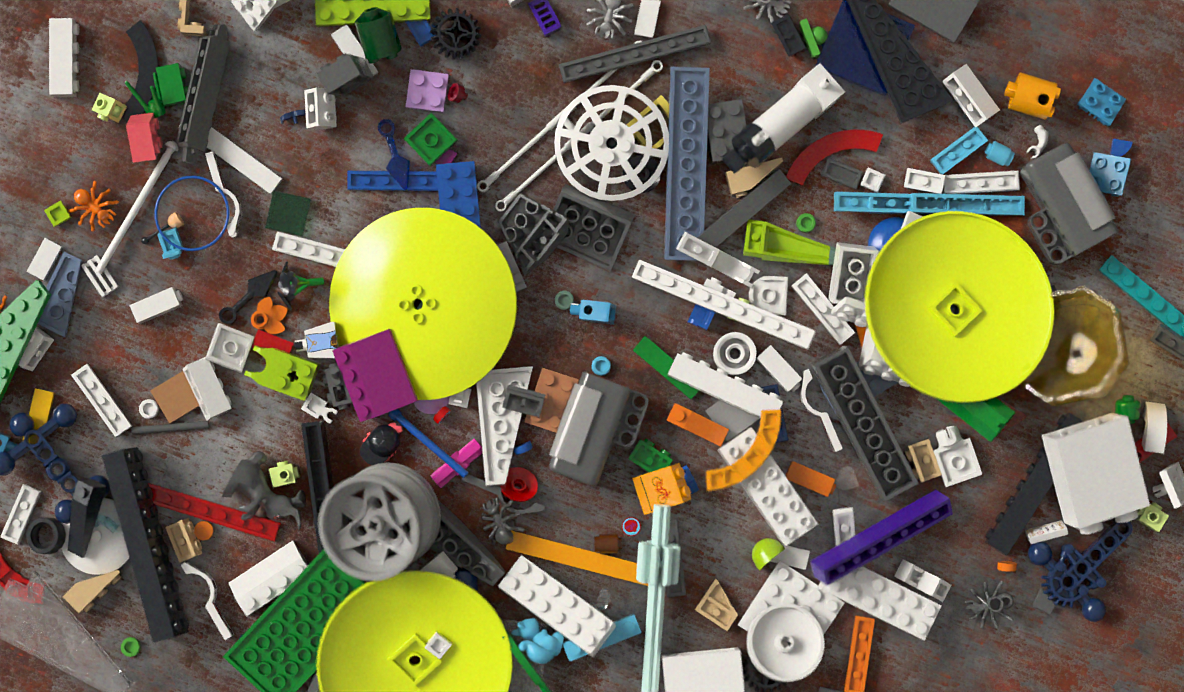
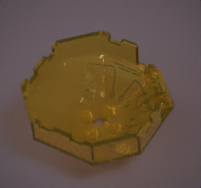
M1078 286L1076 289L1069 291L1052 292L1049 296L1054 301V323L1048 347L1036 368L1020 385L1052 407L1107 396L1129 365L1121 311L1115 305L1085 286ZM1080 349V354L1082 356L1080 358L1076 357L1074 359L1073 351H1078Z

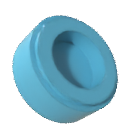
M600 356L593 360L592 370L596 375L604 376L610 371L611 364L606 357Z

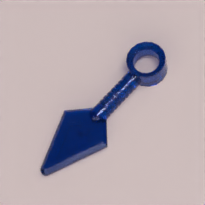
M383 119L378 123V131L382 137L386 138L392 157L386 170L404 190H407L410 161L398 154L393 138L395 133L394 123L389 119ZM383 124H390L392 130L389 133H383L381 131Z

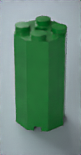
M996 397L977 402H951L937 399L990 442L999 435L1015 414L1013 410Z

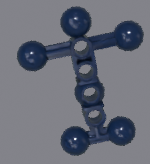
M67 403L58 405L53 411V418L38 430H33L34 420L29 414H15L9 423L10 430L14 435L24 437V440L9 452H0V476L10 474L15 468V461L31 450L44 463L43 466L46 468L47 476L59 485L61 484L62 489L73 497L78 479L73 476L68 461L57 454L55 455V451L45 438L59 427L66 428L72 426L77 419L76 409ZM32 435H38V443L30 444L29 438ZM50 450V458L42 459V451ZM62 465L63 472L61 474H54V466ZM101 475L90 477L89 479H94L107 486L104 495L106 497L110 491L108 479ZM74 480L75 487L73 489H66V481ZM62 500L55 507V517L61 523H70L72 500Z

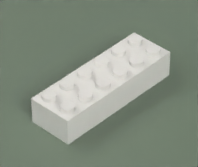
M522 555L498 585L503 592L591 657L595 656L616 627L613 621Z
M863 566L829 586H826L821 581L818 585V588L924 641L941 608V605Z

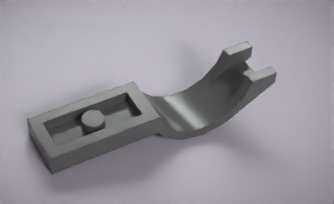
M470 474L462 479L497 494L503 506L507 505L499 486H486L484 480ZM535 502L527 509L509 507L507 510L513 513L521 512V514L544 511L545 506Z

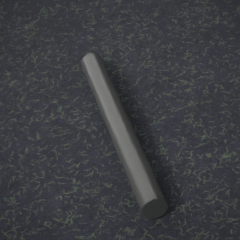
M209 421L132 427V435L209 428Z

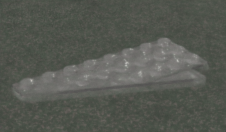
M33 572L27 586L11 578L7 581L0 596V639L102 692L127 691L131 682L38 572Z

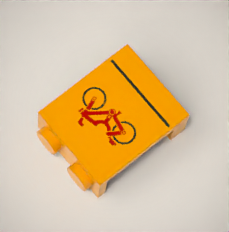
M680 463L632 478L644 515L653 512L654 504L674 506L692 500L690 496L691 491L686 484L685 473Z

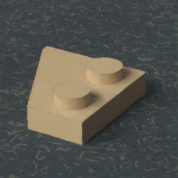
M714 579L695 610L728 631L738 615L720 583Z

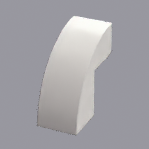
M1145 402L1143 418L1146 424L1141 443L1144 451L1164 454L1167 435L1166 406L1160 403Z
M902 560L894 576L942 602L951 587V584L905 560Z

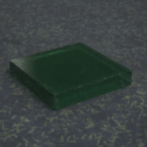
M273 191L265 228L303 236L311 199Z

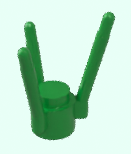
M155 72L153 73L156 91L153 86H150L153 99L148 102L149 106L146 105L130 83L125 81L126 86L143 106L146 113H154L155 118L166 113L159 81Z

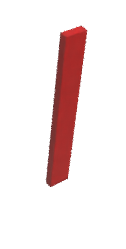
M148 482L153 492L152 500L154 505L271 541H276L281 526L280 522L254 515L249 520H242V515L247 514V512Z

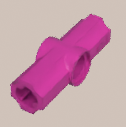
M474 438L460 451L457 450L450 457L464 469H467L470 463L483 453L482 446ZM444 463L430 476L442 488L459 474L448 464Z

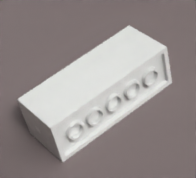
M752 427L748 428L717 450L729 466L739 460L749 450L757 435ZM771 455L752 475L739 482L782 545L787 546L818 525Z

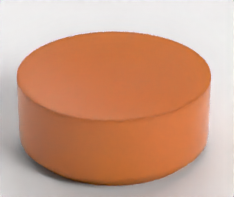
M201 521L194 527V534L199 540H208L214 534V527L210 522Z
M998 561L997 569L1014 572L1017 570V563Z

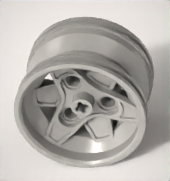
M397 463L375 464L340 483L328 494L319 515L320 538L328 556L347 574L363 580L376 581L387 579L398 574L410 563L420 558L434 544L441 523L440 506L430 484L413 469ZM365 489L364 498L355 496L359 490ZM386 490L393 493L400 500L392 501L390 494ZM378 498L382 500L383 506L378 503ZM409 518L411 521L410 535H408L407 526L404 524ZM362 525L366 528L367 533L362 530ZM393 528L398 531L399 536L394 533ZM389 548L398 553L396 555L387 556Z

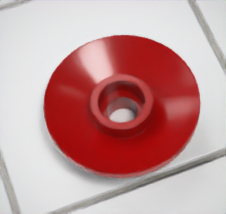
M513 467L508 470L505 485H500V488L509 499L516 502H525L535 496L538 482L529 470Z

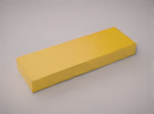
M35 388L29 415L34 420L33 430H38L49 421L55 396L54 392ZM32 435L29 438V443L32 445L39 441L38 435Z

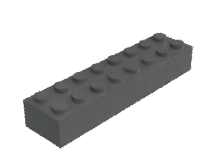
M842 346L810 363L880 499L885 502L919 484L849 348Z

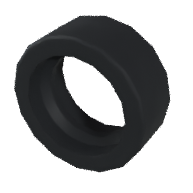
M41 517L35 519L30 524L26 538L28 545L36 553L52 554L59 551L64 545L66 532L62 523L57 519ZM45 524L50 525L54 532V540L49 547H43L38 538L39 530Z

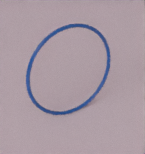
M185 176L172 181L162 190L157 199L154 214L159 233L170 245L185 251H199L212 246L222 237L229 222L230 211L227 198L218 185L204 177ZM184 179H201L212 184L223 196L227 209L226 222L220 235L208 245L199 248H184L171 242L162 232L158 223V205L165 191L174 183Z

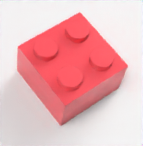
M154 113L131 115L126 128L133 162L156 160L160 153V148L163 147L161 136L158 137L157 130H159L158 118L154 117Z

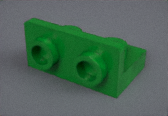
M646 438L644 441L639 440L628 458L649 473L668 467L673 461L670 458V453L664 449L658 451L654 448L655 444Z

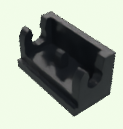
M789 14L771 23L789 57L796 56L797 53L808 49Z

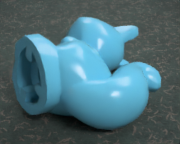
M535 618L524 619L522 622H518V629L511 632L514 636H521L526 639L519 644V649L521 651L525 650L530 660L538 664L551 661L554 656L560 653L563 645L564 636L555 632L551 636L545 629L539 631V624Z

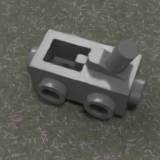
M337 363L328 365L329 369H325V374H323L325 386L328 385L330 393H327L329 404H333V407H338L339 410L350 408L352 400ZM341 392L345 393V398L343 400L339 398V394Z

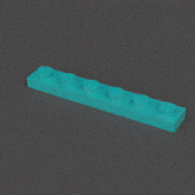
M1110 255L1098 271L1164 326L1184 337V315L1114 256Z

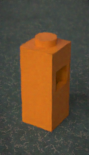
M791 461L785 474L788 481L825 497H828L829 494L832 495L837 485L834 483V478L794 461Z

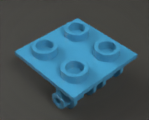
M1094 78L1077 105L1079 109L1084 110L1086 113L1089 111V116L1093 114L1094 119L1097 117V120L1102 125L1110 126L1126 99Z
M1094 152L1089 171L1101 192L1111 194L1114 197L1122 196L1131 159Z

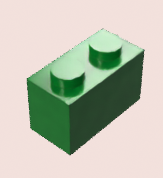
M179 63L157 67L156 72L163 105L168 108L185 104L189 86H185L184 79H187L185 68H182Z

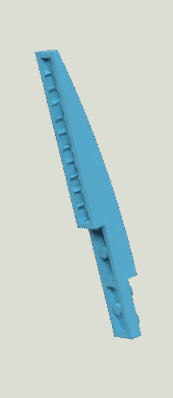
M834 192V212L907 214V211H911L918 215H930L946 211H963L979 215L1024 216L1025 196Z

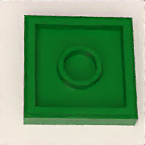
M432 113L404 138L430 167L458 141Z

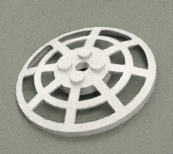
M600 86L582 93L564 110L555 132V154L564 176L579 191L600 200H624L642 193L660 176L668 158L669 132L662 113L645 95L624 86ZM605 91L619 92L616 103H603L595 107L592 106L587 98L593 94ZM626 94L639 98L653 112L643 118L635 109L624 105ZM581 102L587 112L578 120L573 131L563 129L567 116ZM614 108L613 120L602 122L597 111ZM624 110L633 115L638 122L630 127L620 122L622 111ZM591 117L596 125L591 134L579 132L586 119ZM655 119L659 120L662 128L663 150L652 148V136L648 124ZM641 128L645 132L646 146L635 144L633 134ZM561 136L572 138V152L576 162L567 168L561 155ZM610 137L617 140V146L614 149H610L606 145V141ZM577 140L586 141L589 145L590 153L582 158L579 156ZM633 152L644 154L640 164L633 170L627 160ZM650 155L660 157L661 161L655 173L647 182L642 184L637 174L645 167ZM594 159L603 164L601 176L593 173L585 165ZM621 165L627 173L621 177L608 178L611 166ZM581 169L586 175L599 181L598 192L596 193L583 187L571 174ZM631 179L636 187L635 190L624 194H605L607 183H621Z

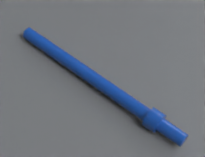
M395 409L387 412L393 421H398L460 476L465 478L468 475V471L402 416L400 410Z

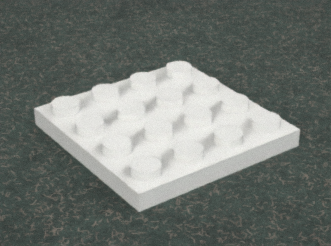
M779 560L739 621L738 626L748 631L752 621L761 611L776 604L788 603L798 605L809 611L818 621L824 635L844 605V602L818 588L816 583Z

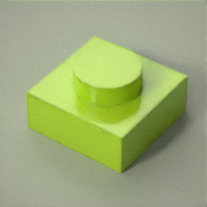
M62 201L44 210L54 227L72 218Z

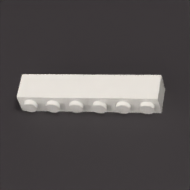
M682 352V355L677 353L668 373V376L759 418H761V410H779L783 403L780 400V396L771 392L768 395L762 392L763 388L754 384L750 387L745 384V380L735 376L734 379L728 377L726 371L719 368L715 371L709 368L710 364L700 360L699 363L693 361V357Z

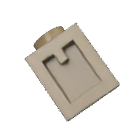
M180 0L179 10L182 11V15L178 19V30L185 36H206L207 29L201 23L190 22V25H188L190 0Z

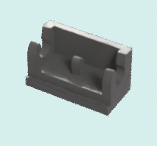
M508 385L502 408L539 418L545 394Z

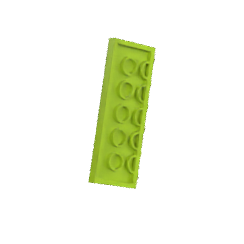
M315 0L316 26L355 25L356 19L363 11L373 7L391 11L394 23L431 21L430 0Z

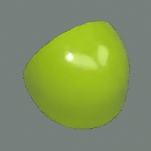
M772 538L758 541L752 550V559L755 566L761 571L770 560L784 551L785 548L779 541Z

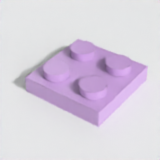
M411 69L406 108L444 113L449 74Z

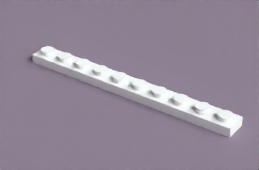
M641 260L638 261L632 278L807 350H809L816 333L812 329Z

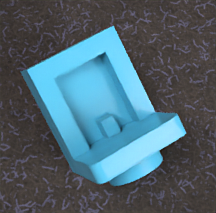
M177 228L162 231L171 242L183 247ZM158 233L157 236L164 252L162 254L163 259L169 258L172 260L180 257L183 250L170 245Z

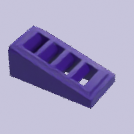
M533 0L528 3L545 37L562 29L548 0ZM544 1V6L535 9V5ZM546 8L548 9V12L540 16L538 15V12ZM549 15L552 17L544 22L541 21V19ZM554 21V25L545 28V25Z

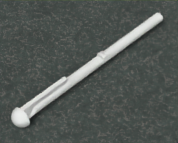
M168 141L165 144L167 146L165 153L96 267V272L102 274L174 151L178 152L179 147L176 142Z

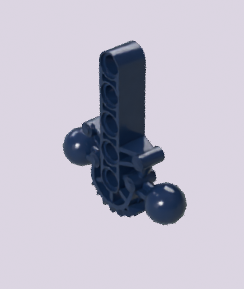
M1129 521L1122 522L1126 526V531L1121 534L1118 531V526L1121 523L1113 522L1081 554L1071 544L1062 545L1059 562L1052 558V549L1047 543L1038 542L1032 544L1028 551L1030 561L1038 566L1044 565L1049 571L1047 576H1041V579H1046V583H1041V587H1047L1043 594L1050 593L1047 599L1051 601L1055 598L1053 604L1058 605L1060 603L1063 608H1065L1066 604L1069 608H1073V601L1077 600L1082 605V614L1085 619L1090 622L1102 620L1106 614L1104 602L1099 598H1090L1087 594L1090 589L1094 590L1098 587H1105L1106 580L1097 572L1096 568L1131 535L1133 531L1132 524ZM1108 536L1112 539L1110 547H1107L1104 543L1105 538ZM1093 550H1096L1099 555L1095 561L1091 558ZM1065 559H1067L1070 564L1067 568L1064 564ZM1080 563L1085 566L1082 574L1077 571V566ZM1068 576L1071 579V584L1065 587L1063 579ZM1084 579L1090 582L1087 586L1080 583Z

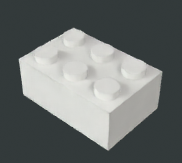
M837 242L828 297L832 303L838 304L845 297L865 303L868 275L878 255V250L875 247Z

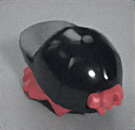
M393 422L379 425L367 433V437L363 439V444L360 448V455L365 462L375 465L386 462L390 457H393L400 444L399 433L402 432V427Z

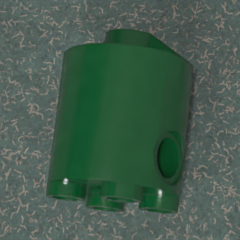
M378 7L364 10L356 19L355 25L365 58L369 64L376 63L384 57L387 59L396 58L402 46L391 11Z

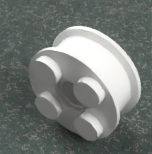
M731 332L725 334L717 341L714 347L713 357L715 364L729 375H739L748 371L756 359V347L753 341L743 333ZM736 348L740 351L738 359L730 357L729 352L731 349Z

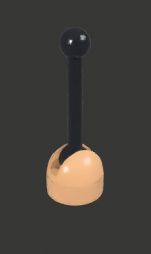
M174 212L168 217V224L163 226L161 230L164 231L169 227L179 228L184 225V221L177 212ZM157 230L148 237H143L141 242L148 244L149 240L155 237L159 231Z

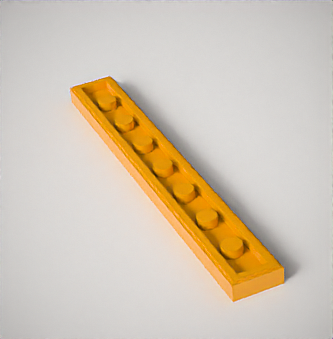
M512 531L514 536L513 542L506 546L507 550L646 586L649 584L640 583L636 579L637 563L516 531Z

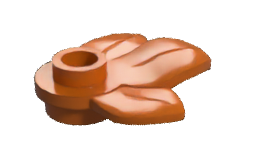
M266 297L258 303L257 311L251 316V323L255 328L265 329L270 334L282 333L285 331V328L280 321L284 319L288 309L281 305H273L271 297ZM260 316L264 317V322L261 324L257 321Z

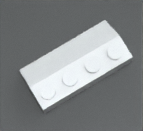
M291 541L230 581L229 586L236 601L245 615L248 616L281 595L309 564L295 542Z

